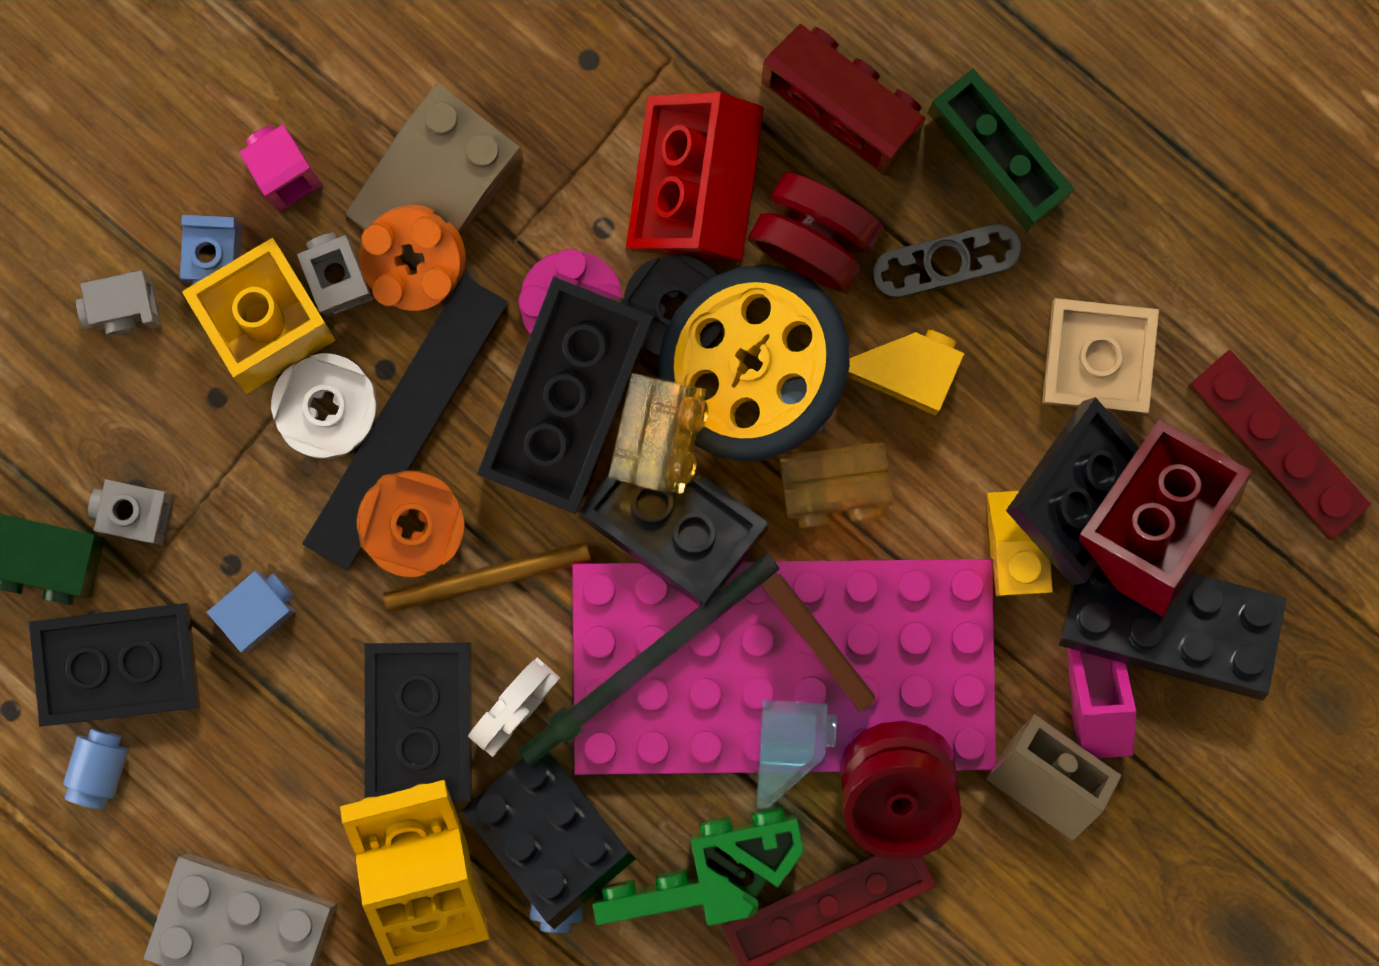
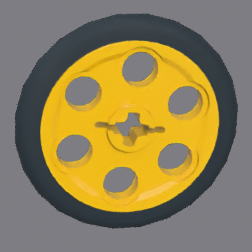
M769 265L738 267L714 276L694 290L676 310L664 333L658 358V377L665 409L678 430L695 446L717 457L743 462L767 460L787 453L813 437L832 416L844 392L850 367L849 339L842 316L829 295L809 278L787 268ZM763 297L769 299L771 303L769 317L760 324H750L746 319L748 305L756 298ZM711 322L722 323L725 329V336L722 342L714 348H703L700 342L702 329ZM808 325L812 330V341L809 346L803 351H790L786 342L789 332L795 326ZM748 353L755 357L758 355V359L763 363L758 372L754 369L747 371L748 367L743 363V360ZM707 373L716 374L719 380V388L716 394L711 399L698 400L694 392L695 383L698 378ZM792 377L804 378L807 384V392L804 398L795 404H786L781 397V389L784 383ZM746 401H755L760 407L759 419L749 428H739L735 422L736 409Z

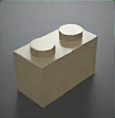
M1034 714L1005 745L986 780L1065 836L1074 840L1104 811L1122 775Z

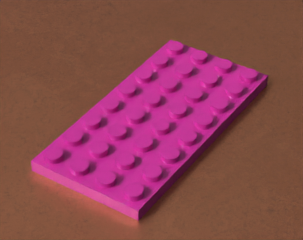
M992 559L742 562L705 609L701 608L641 563L573 564L574 775L840 772V763L846 747L862 731L880 723L909 721L926 725L942 735L954 752L956 770H992L996 763ZM776 573L784 577L876 696L874 698L876 701L862 712L856 710L761 587L764 582Z

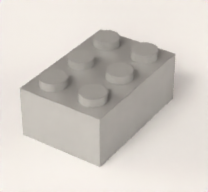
M188 853L179 856L143 959L162 966H317L338 903Z

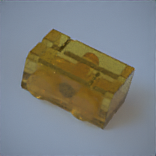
M631 373L609 478L657 491L684 493L685 484L692 480L696 471L697 460L693 454L697 432L702 430L708 417V405L704 401L707 389L657 376Z
M884 442L782 455L778 458L787 521L798 519L799 529L830 525L829 515L850 512L851 522L882 518L881 508L893 505Z

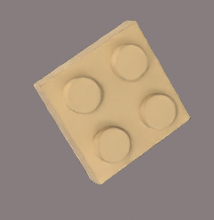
M1054 298L1051 309L1042 404L1078 408L1082 401L1096 397L1107 411L1148 414L1159 309Z

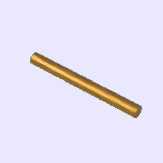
M585 541L385 592L383 596L387 611L391 613L572 567L573 564H584L592 561L587 542Z

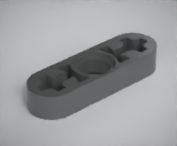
M993 224L891 250L882 254L877 259L872 270V283L875 290L884 298L899 300L1001 274L1008 271L1018 260L1021 252V243L1018 235L1010 227L1002 224ZM990 236H996L999 243L1009 244L1010 250L1004 253L1003 262L996 263L993 255H987L975 260L979 268L978 270H970V254L963 242L972 241V252L986 248L990 243ZM941 248L954 250L961 260L960 270L948 277L937 274L931 265V257L936 250ZM922 254V270L929 282L920 284V273L905 277L902 284L903 287L895 289L892 281L883 282L881 275L888 271L889 262H896L899 269L914 267L917 263L912 255Z

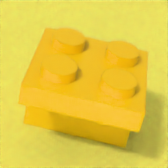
M445 780L429 784H419L410 789L378 797H368L359 802L340 806L342 824L356 857L362 906L387 965L490 939L487 921L475 890L467 840Z

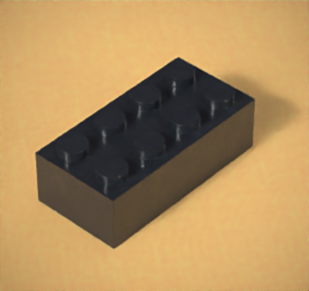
M561 273L553 276L477 475L576 514L583 505L658 312Z

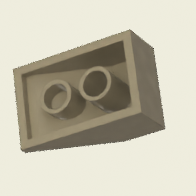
M437 83L403 125L345 214L365 230L382 214L392 208L406 204L424 205L435 210L433 213L440 216L446 223L450 221L458 230L460 236H462L523 160L521 148ZM405 245V253L401 255V259L416 270L417 265L424 261V256L422 253H414L412 245Z

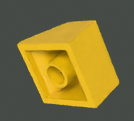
M273 237L182 291L232 377L246 394L283 373L291 365H296L302 359L308 358L336 341Z

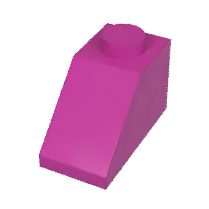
M284 124L276 129L269 125L256 131L246 140L248 146L239 151L260 190L279 213L323 186Z
M1067 648L1072 718L1077 744L1096 758L1133 756L1136 708L1126 664Z

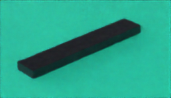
M463 275L302 545L346 571H350L363 549L357 530V514L365 494L382 476L411 469L507 309L508 301Z

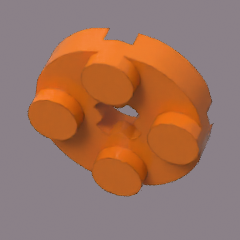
M418 204L397 206L382 214L364 230L359 252L360 267L366 283L372 289L374 298L380 304L395 306L407 311L425 310L444 300L455 289L458 280L461 279L466 264V254L462 238L450 221L446 223L440 216L433 213L435 210ZM405 245H412L414 253H422L424 256V261L417 265V271L411 270L408 265L402 262L401 255L405 253Z
M412 470L382 476L368 490L361 501L357 514L359 541L364 551L382 569L403 577L428 574L427 572L435 570L441 564L444 565L457 552L464 533L462 510L450 488L430 474ZM410 509L418 510L417 519L424 522V528L421 532L413 531L410 538H404L401 536L402 528L397 525L398 517L400 515L406 516Z

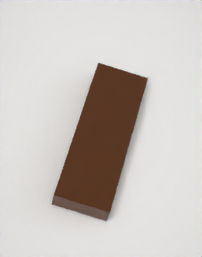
M776 573L761 585L763 590L856 710L862 712L876 701L874 693L784 577Z

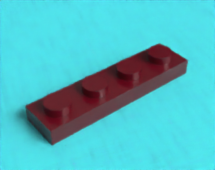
M1230 349L1188 385L1328 540H1333L1371 506L1370 502Z
M872 855L759 907L753 917L730 921L721 925L739 966H765L936 887V884L923 856L920 858L894 860Z

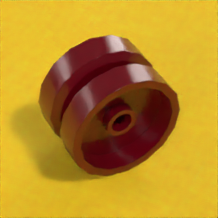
M784 172L771 194V201L783 215L761 213L748 236V240L757 249L784 267L809 278L825 288L848 294L861 270L857 259L848 251L870 253L884 226L864 208L834 190L804 176Z
M909 721L885 722L862 731L846 747L840 763L843 809L846 829L857 845L875 856L889 859L920 858L940 849L955 834L962 818L954 752L942 735L928 726Z

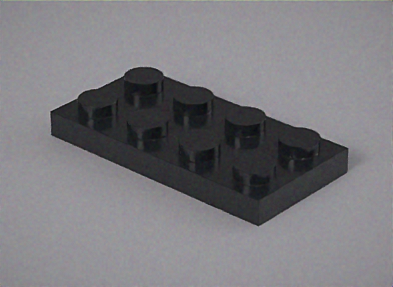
M1097 565L1086 583L1071 585L1058 646L1263 701L1270 690L1286 598L1193 573L1165 617H1162L1117 591L1099 565Z

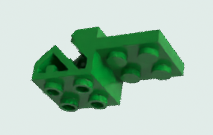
M776 807L752 812L753 822L732 826L730 817L699 823L700 833L691 834V845L698 876L688 878L687 869H681L655 875V885L636 888L635 879L607 884L602 889L603 895L596 896L592 904L596 926L698 905L704 906L707 926L753 917L758 911L757 896L767 881L779 887L803 853L797 818L794 814L785 816L784 809ZM716 846L732 856L738 864L742 863L753 871L754 879L750 884L742 885L730 877L728 871L719 869L707 861L710 857L739 878H745V871L714 850Z

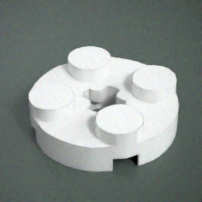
M320 353L312 355L310 358L302 359L296 365H291L281 374L273 390L271 410L277 429L288 445L309 457L331 459L350 455L364 442L376 422L378 402L373 383L358 365L339 355ZM326 392H331L334 394L333 403L339 406V410L336 415H328L325 421L317 420L318 411L311 407V402L313 398L322 399Z
M537 657L507 687L492 709L486 712L475 725L468 737L494 757L513 735L514 730L521 723H525L544 701L543 698L561 678Z

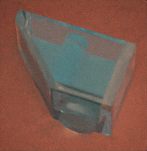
M762 700L757 808L768 809L825 758V747H835L837 715L827 714L828 704Z

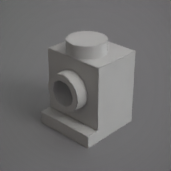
M332 232L318 236L306 243L308 250L297 254L318 310L326 319L374 300L361 271L352 243L346 235L337 238L336 233ZM333 266H341L345 270V276L339 283H330L327 280V272Z
M143 270L80 283L83 298L76 300V308L83 330L96 328L100 331L105 329L106 336H115L136 331V322L141 321L150 329L162 327L152 277Z
M105 479L103 490L95 488L91 494L87 516L88 519L96 520L93 531L163 546L174 495L160 490ZM123 501H130L133 505V514L129 519L121 520L117 516L118 506Z

